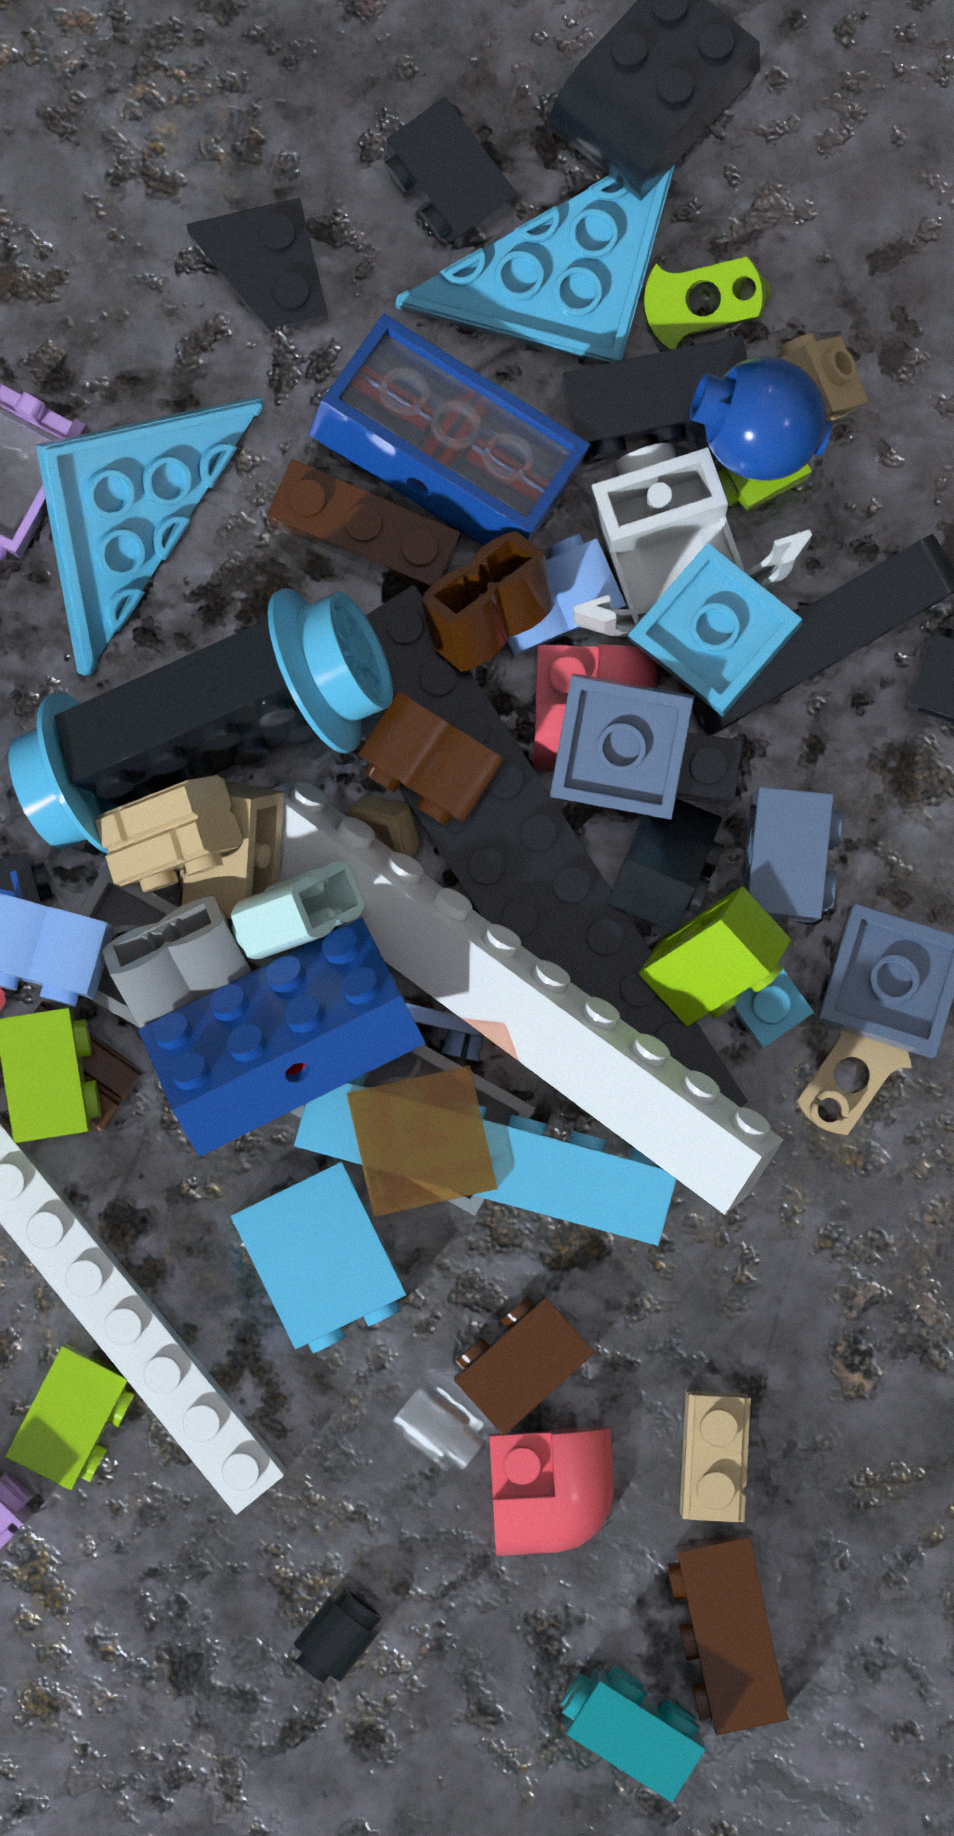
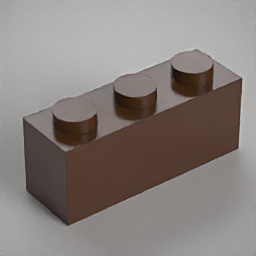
M293 459L290 461L267 514L270 525L410 586L415 585L417 589L424 592L438 579L447 574L461 542V532Z
M745 1531L674 1546L678 1562L666 1565L674 1601L685 1598L690 1622L679 1624L686 1660L698 1659L703 1683L692 1685L699 1721L711 1720L716 1736L788 1721L789 1718L750 1536Z

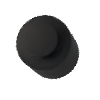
M344 1588L337 1598L329 1596L294 1641V1645L301 1652L296 1662L322 1683H325L330 1676L338 1681H342L377 1637L378 1633L374 1629L383 1618L363 1599Z

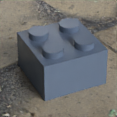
M758 787L751 795L742 886L773 920L813 923L822 918V911H828V908H833L837 873L836 871H826L828 850H834V847H839L843 819L842 810L832 809L834 794Z

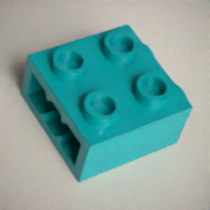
M597 1665L589 1677L578 1673L560 1702L564 1706L562 1713L564 1714L566 1735L670 1802H673L706 1750L699 1732L700 1726L695 1723L697 1718L667 1698L661 1706L657 1705L646 1697L648 1693L643 1689L644 1683L616 1665L612 1667L609 1673Z

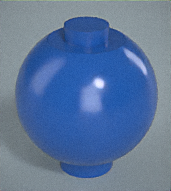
M770 356L753 357L740 361L731 366L722 377L704 373L696 387L689 412L690 420L704 424L708 446L717 460L733 473L757 481L778 480L796 473L810 461L813 455L820 457L823 454L832 431V422L825 420L826 406L824 398L813 378L798 365L785 359Z

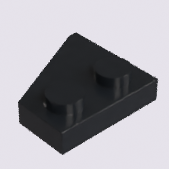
M300 197L186 224L191 240L196 246L201 248L220 271L223 278L243 298L254 315L269 332L328 319Z

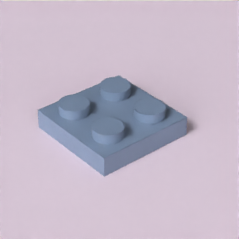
M573 673L569 685L550 797L671 820L674 813L695 695Z
M854 903L849 912L816 1022L933 1059L937 1055L954 998V935Z

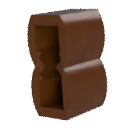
M517 531L504 534L487 543L476 553L469 566L453 570L438 579L426 591L421 600L434 649L461 672L471 670L489 661L503 648L509 637L521 634L539 624L551 612L556 603L544 552Z
M401 692L397 693L358 754L369 763L363 774L393 793L396 792L400 784L421 796L416 808L446 827L453 817L464 824L467 822L505 763L504 758Z

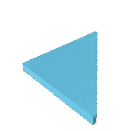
M675 164L642 201L638 200L610 176L605 177L559 206H554L517 227L512 233L483 249L480 248L443 269L438 275L417 287L399 294L395 308L600 364L622 360Z
M257 396L36 444L77 673L83 676L93 674L98 666L97 660L115 632H120L145 593L142 591L161 560H166L191 520L188 518L206 490L213 487L237 449L235 445L253 417H258L264 407L262 398Z

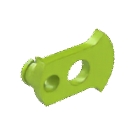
M747 256L682 273H669L656 263L648 277L645 288V313L656 337L670 350L678 349L685 339L696 333L761 318L765 305L769 302L771 296V287L768 280L760 274L757 266ZM746 278L754 281L756 291L750 299L742 300L740 290L742 285L747 282ZM702 282L714 283L721 294V302L718 309L708 316H697L689 305L691 290Z

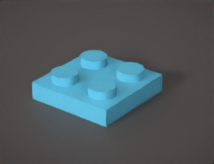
M707 543L633 628L628 637L630 642L723 717L802 626V618L712 545Z

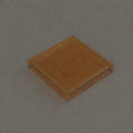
M470 1066L346 1093L374 1217L497 1189Z

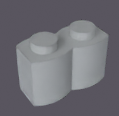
M208 896L186 903L170 912L158 923L130 930L111 941L102 949L109 974L140 1028L252 972L245 953L236 941L233 930L215 896Z

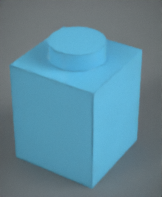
M784 969L763 990L754 992L750 987L743 991L737 1002L730 1008L758 1049L766 1047L814 1013Z

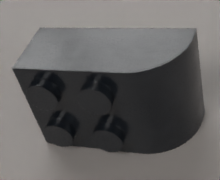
M637 0L570 75L552 107L549 118L550 128L638 200L642 201L761 70L760 41L708 0Z

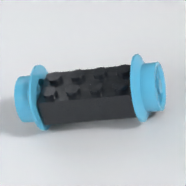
M283 588L274 592L268 604L267 620L86 702L80 703L70 695L61 692H55L46 696L38 708L37 728L15 737L10 743L8 762L12 783L29 821L40 836L51 846L60 850H66L88 840L99 850L108 853V850L102 847L95 820L100 814L186 780L214 776L235 765H250L260 762L268 757L269 750L289 741L299 742L319 736L325 744L339 753H349L359 746L362 737V719L388 708L392 703L393 684L390 669L373 627L363 611L348 595L343 592H335L310 604L296 591Z

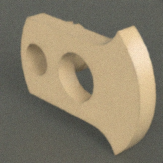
M839 1029L835 1045L796 1101L807 1118L818 1127L835 1134L848 1135L886 1078L898 1069L912 1068L908 1051ZM847 1057H855L861 1060L868 1070L866 1085L855 1093H847L841 1090L834 1080L836 1065ZM826 1098L834 1100L838 1106V1115L830 1122L822 1120L818 1114L817 1104Z

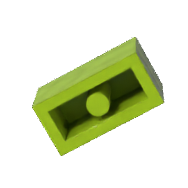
M742 886L677 928L676 932H671L660 939L638 974L688 1027L708 1013L712 1018H718L728 1011L737 1002L741 993L751 987L754 992H759L772 983L783 969L779 964V960L792 939Z
M72 1008L0 1019V1058L14 1143L93 1131L91 1118L101 1117V1105L96 1080L85 1082L82 1057L92 1055L87 1020H76L75 1011Z
M68 1343L61 1346L5 1457L69 1490H72L77 1485L80 1478L91 1482L107 1452V1449L98 1445L106 1426L110 1423L119 1427L135 1397V1394L125 1390L129 1382L112 1365Z

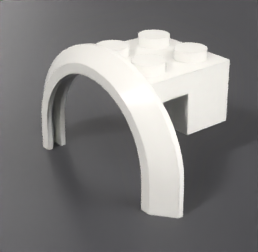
M708 447L592 484L590 505L620 592L625 601L626 609L611 608L610 597L606 595L573 606V618L577 626L609 636L628 637L633 628L707 543L745 572L726 519L728 502ZM810 529L775 540L771 553L745 573L766 590L778 584L791 572L808 548L812 537Z

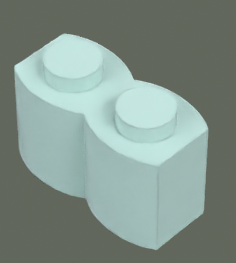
M334 861L274 883L267 887L264 892L239 901L231 912L233 934L238 944L244 949L247 957L262 959L324 937L334 927L357 919L365 907V902L350 865L343 861Z

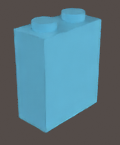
M343 1161L231 1215L295 1349L308 1344L312 1353H316L346 1338L341 1327L364 1317L367 1325L371 1326L401 1311L396 1300L406 1296L407 1291Z

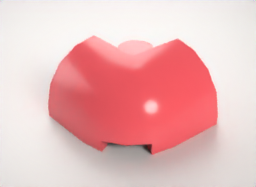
M538 644L533 769L539 771L555 770L569 685L573 673L657 688L658 664L638 647L600 644L599 647Z
M611 1426L550 1429V1431L506 1433L504 1436L502 1434H489L496 1556L558 1553L580 1547L600 1532L612 1511L615 1489Z

